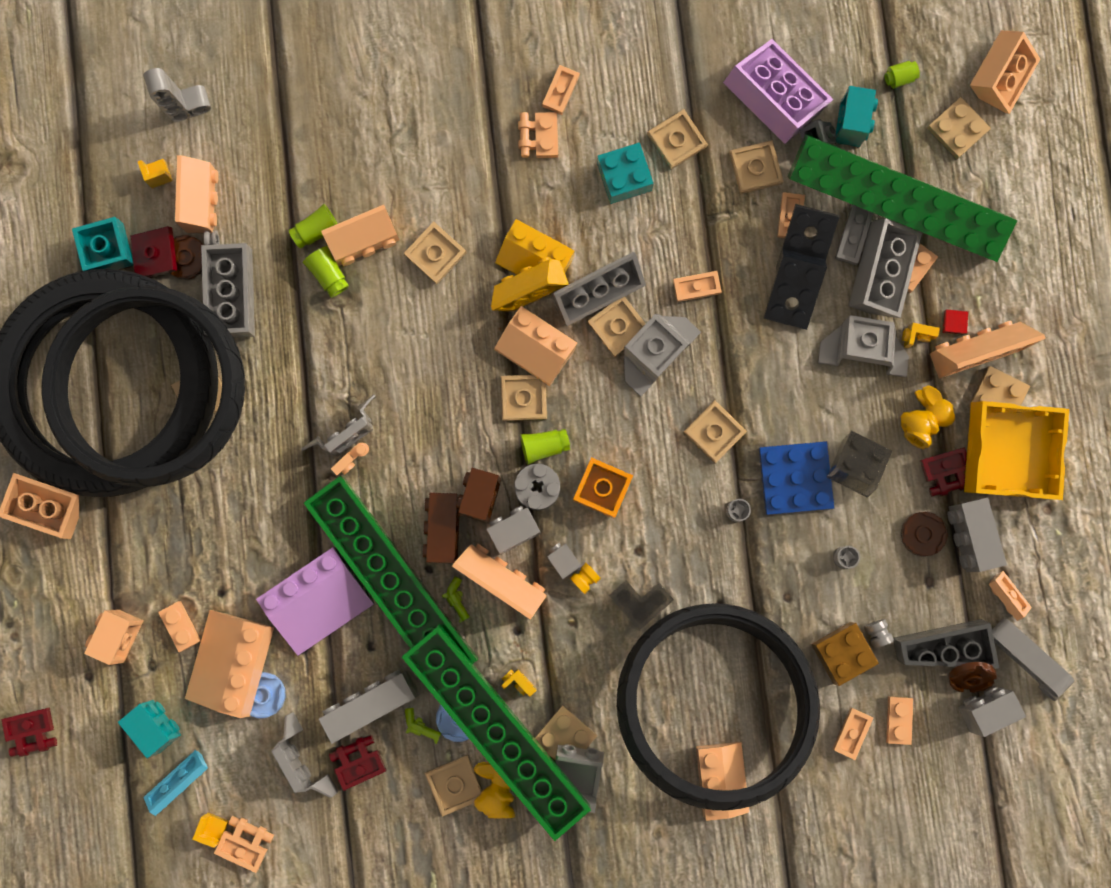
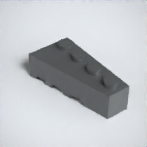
M982 619L893 638L897 660L904 665L957 667L968 662H984L992 665L994 668H999L991 623Z

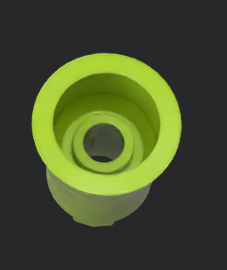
M323 204L307 218L295 224V227L289 230V234L297 247L301 249L323 238L321 231L338 223L329 208Z
M328 246L314 251L303 260L302 263L314 275L331 298L348 289L349 285L345 281V276L339 269Z
M566 429L535 434H520L522 450L527 465L570 450Z

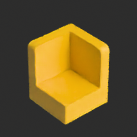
M164 159L147 165L142 160L137 161L144 181L152 189L173 181Z
M211 813L203 815L200 818L192 840L215 848L219 844L224 831H226L229 820Z

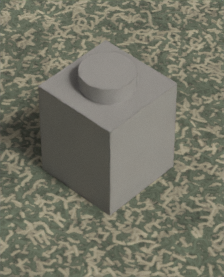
M558 543L548 550L550 555L547 558L562 579L581 567L566 544L561 546Z

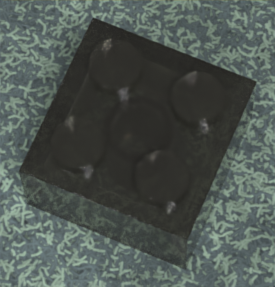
M851 430L842 440L827 478L868 498L877 489L892 450Z

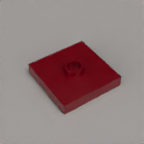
M166 226L130 235L134 273L146 277H154L177 271L172 227Z

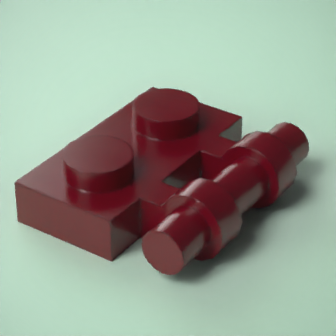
M965 447L920 460L926 482L935 480L937 484L935 487L929 488L931 497L937 495L945 496L948 495V492L957 489L960 491L964 490V471L966 470L967 461ZM955 474L956 480L946 483L944 477Z
M50 707L1 719L5 741L15 740L16 747L9 748L10 757L18 755L19 757L28 756L30 752L38 750L44 752L48 751L51 747L57 746L56 737L48 739L45 732L54 730ZM35 735L36 742L27 744L25 737Z
M372 735L364 738L361 736L355 739V742L345 747L341 745L336 748V751L329 753L331 762L340 759L342 766L334 770L343 791L387 771L378 749L370 753L367 749V746L375 743ZM359 750L361 757L350 762L348 755Z

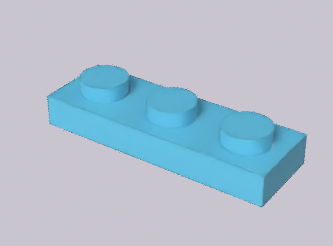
M195 750L143 797L149 813L156 816L208 769L201 753Z

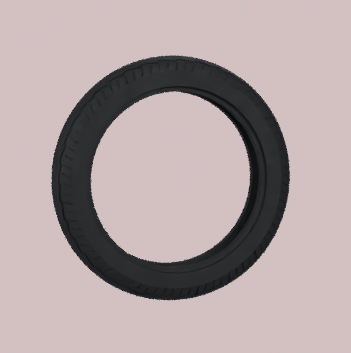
M116 269L80 271L65 275L42 286L21 302L8 317L0 330V442L16 463L34 478L45 484L86 497L120 496L146 488L115 484L97 477L77 464L72 458L53 447L39 431L31 415L27 399V377L32 358L44 337L59 322L75 313L84 304L90 303L92 299L106 292L119 288L144 285L168 287L149 277L129 271ZM142 306L134 309L153 317L162 326L173 343L180 368L179 394L172 415L160 433L140 450L112 461L127 468L158 466L186 453L206 433L217 401L218 368L211 340L207 335H204V330L185 313L159 306Z

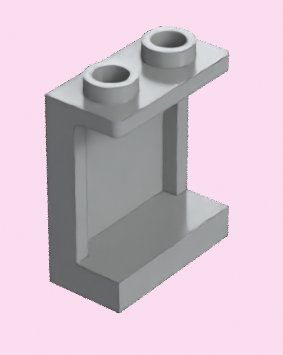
M570 744L558 745L555 763L588 801L591 807L590 812L595 813L604 752L595 748H576Z

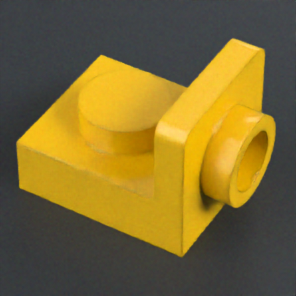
M918 323L910 324L904 329L902 334V341H905L904 348L912 347L915 337H917L918 341L930 342V340L938 337L940 328Z
M511 669L502 678L504 683L501 687L503 689L514 680L516 682L515 688L523 696L527 694L530 697L537 691L536 687L519 669L515 672Z

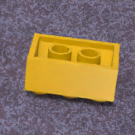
M515 219L504 239L495 264L518 275L520 274L519 270L528 266L534 267L538 265L539 260L550 257L551 259L560 260L564 273H566L574 259L575 250Z
M550 257L543 258L538 261V265L534 267L528 266L519 270L520 274L516 276L510 275L502 278L501 283L494 286L491 309L492 311H516L521 306L524 307L568 286L569 283L560 260L551 259Z

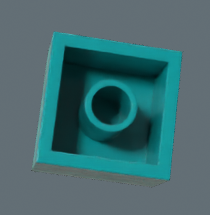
M856 86L848 87L839 106L835 136L837 144L860 147L864 140L867 141L869 133L872 134L875 120H872V113L876 112L878 99L875 98L876 90Z
M640 142L597 156V166L610 204L652 191L654 183Z
M112 217L72 228L82 271L93 269L119 270L133 266V257L125 226L118 218Z
M154 700L140 703L118 721L119 725L147 759L160 754L181 736L178 724L172 719L169 720L164 714L165 708L158 701L155 702Z

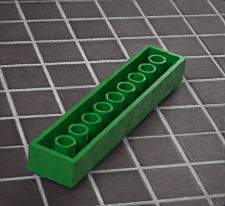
M806 134L787 176L792 181L995 262H998L1018 221L1008 215Z
M340 475L304 502V505L410 649L440 624L472 663L478 660L473 650L345 477Z
M440 624L402 656V659L554 841L591 811L588 801Z

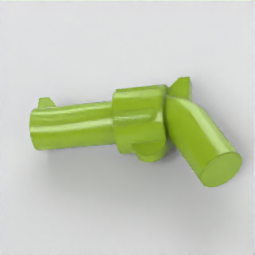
M454 576L447 589V593L443 594L442 597L447 599L451 607H454L460 617L459 623H461L470 616L461 602L463 593L457 591L462 580Z
M414 708L405 709L408 727L405 733H413L418 736L424 735L433 739L434 743L437 744L441 732L425 726L420 717L415 721Z

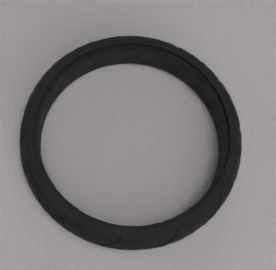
M144 285L119 288L106 292L92 299L90 303L84 304L73 313L55 336L46 356L42 374L43 408L49 427L59 445L67 455L88 472L109 482L132 487H151L168 484L187 477L204 467L215 458L217 453L224 448L238 424L244 404L245 373L239 349L225 324L212 310L197 299L165 287ZM142 306H159L175 309L191 317L205 331L217 352L222 373V391L219 407L214 420L204 436L196 445L180 457L168 463L149 468L123 467L97 453L86 442L76 427L68 400V381L71 365L86 337L111 316Z
M711 603L686 607L663 617L637 640L625 660L619 677L616 705L621 735L628 752L641 772L655 786L672 798L685 804L703 809L727 811L751 807L766 801L783 790L798 775L815 744L819 729L820 699L810 664L796 642L782 628L770 619L752 610L730 604ZM717 624L745 631L767 645L783 663L790 676L797 701V724L793 741L781 763L767 777L750 787L738 790H713L685 781L670 771L656 757L644 737L637 712V689L641 671L653 649L664 639L680 630L697 625Z

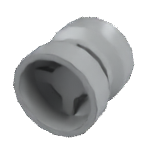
M744 499L731 501L725 509L727 518L733 522L746 520L751 513V507Z
M853 546L839 547L833 554V560L839 568H854L860 562V553Z
M885 619L864 626L866 633L871 637L870 643L873 649L894 641L892 634L888 633V624Z

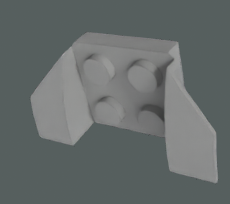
M655 314L624 347L625 382L638 395L642 396L681 352L694 341L701 331L686 317Z
M850 315L839 328L820 342L818 363L838 366L842 358L886 365V374L907 377L909 356L896 337L894 322Z
M372 395L358 406L363 417L359 420L354 418L346 424L347 428L341 433L335 432L327 439L328 443L324 444L321 438L317 436L301 448V450L305 451L309 447L318 444L328 453L339 456L373 430L372 421L364 411V408L376 396Z
M292 712L285 716L283 739L276 744L271 752L294 793L313 789L332 798L338 793V790L329 774L312 783L308 767L305 764L302 765L298 758L300 756L298 749L288 741L289 738L303 731L296 715Z

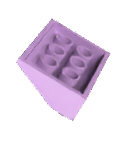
M773 39L735 65L723 82L784 144L800 132L799 129L806 127L833 101Z
M332 547L256 599L268 619L298 656L374 605L346 560L335 547Z

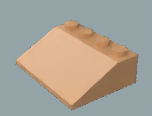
M1007 321L998 325L999 329L991 331L990 328L977 332L978 336L970 338L969 335L956 339L957 343L949 345L946 342L935 346L936 350L930 353V356L940 379L1023 351L1046 339L1045 335L1022 322L1012 324L1011 321Z
M471 544L454 562L452 567L531 620L547 596L543 593L545 588L535 581L532 585L525 581L527 576L517 569L514 572L507 569L508 563L498 556L495 559L488 556L489 550L480 544H477L476 547Z
M210 610L185 699L237 718L250 717L274 627Z

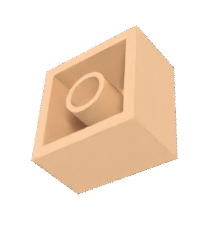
M104 610L95 622L97 627L94 634H91L86 641L85 647L87 649L84 654L108 665L124 663L144 620L121 610Z

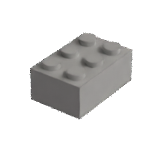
M989 498L949 506L947 515L950 524H953L955 529L953 537L956 546L961 551L959 559L962 568L966 572H981L1006 566L1007 563Z

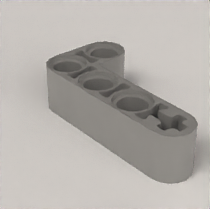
M160 68L150 69L143 74L150 98L172 121H183L211 110L204 86L197 85L180 90L165 71Z
M1003 618L992 629L994 643L1040 683L1039 688L1053 701H1056L1074 683L1075 680L1065 669L1006 618Z

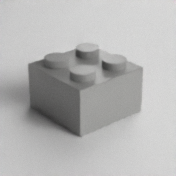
M520 506L510 512V517L504 520L502 517H499L489 523L491 527L487 528V531L499 554L502 555L541 534L528 507L523 509Z
M996 686L984 690V695L978 698L972 696L963 701L964 704L958 707L969 731L982 737H986L1026 717L1014 691L997 688Z

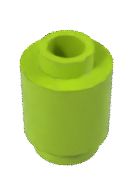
M906 61L888 67L884 77L886 84L894 89L915 82V79L920 77V71L915 61Z

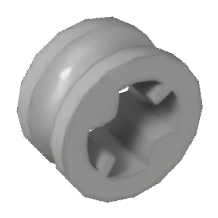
M213 230L212 233L205 231L204 244L220 245L218 231Z

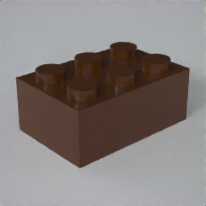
M471 468V472H466L463 480V485L466 487L464 495H459L456 508L459 509L458 513L464 517L489 523L502 481L500 476L476 468Z
M429 492V498H425V511L428 513V521H424V535H427V544H423V558H426L428 563L454 564L458 559L460 513H458L459 509L456 508L459 497L457 493Z

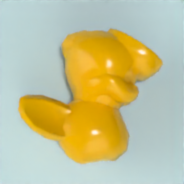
M929 385L923 387L922 390L914 392L917 400L926 409L903 412L900 416L904 437L912 445L920 449L930 447L932 443L931 436L938 433L939 426L949 427L955 420L952 403L943 399L941 393Z
M481 762L475 765L474 772L480 777L491 779L492 782L474 800V806L477 810L483 812L488 818H515V811L510 806V803L514 801V796L510 792L511 788L489 762Z

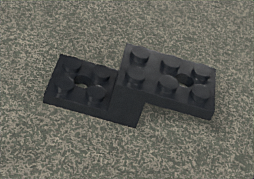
M795 204L776 265V277L764 313V319L807 330L827 270L826 258L840 218L839 215ZM807 227H815L817 229V233L813 237H807L804 231ZM793 297L798 300V304L795 307H788L785 304L786 300Z

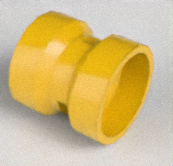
M587 563L581 567L579 574L574 573L570 577L572 582L584 594L590 590V584L597 583L601 579Z

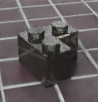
M625 580L608 595L638 630H641L674 600L659 582L655 583L640 596Z

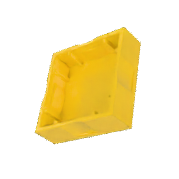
M989 401L971 402L964 492L1063 500L1065 476L1064 450L1068 435L1069 409L1044 406L1024 407L1011 403Z

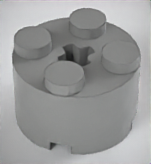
M532 464L523 468L517 475L515 493L520 503L526 508L528 507V509L536 511L545 510L557 501L560 494V481L555 471L544 464ZM533 483H542V492H533Z

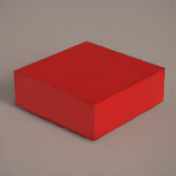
M946 309L944 311L943 333L967 334L969 311Z

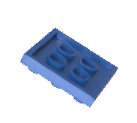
M827 441L759 448L766 515L835 509Z

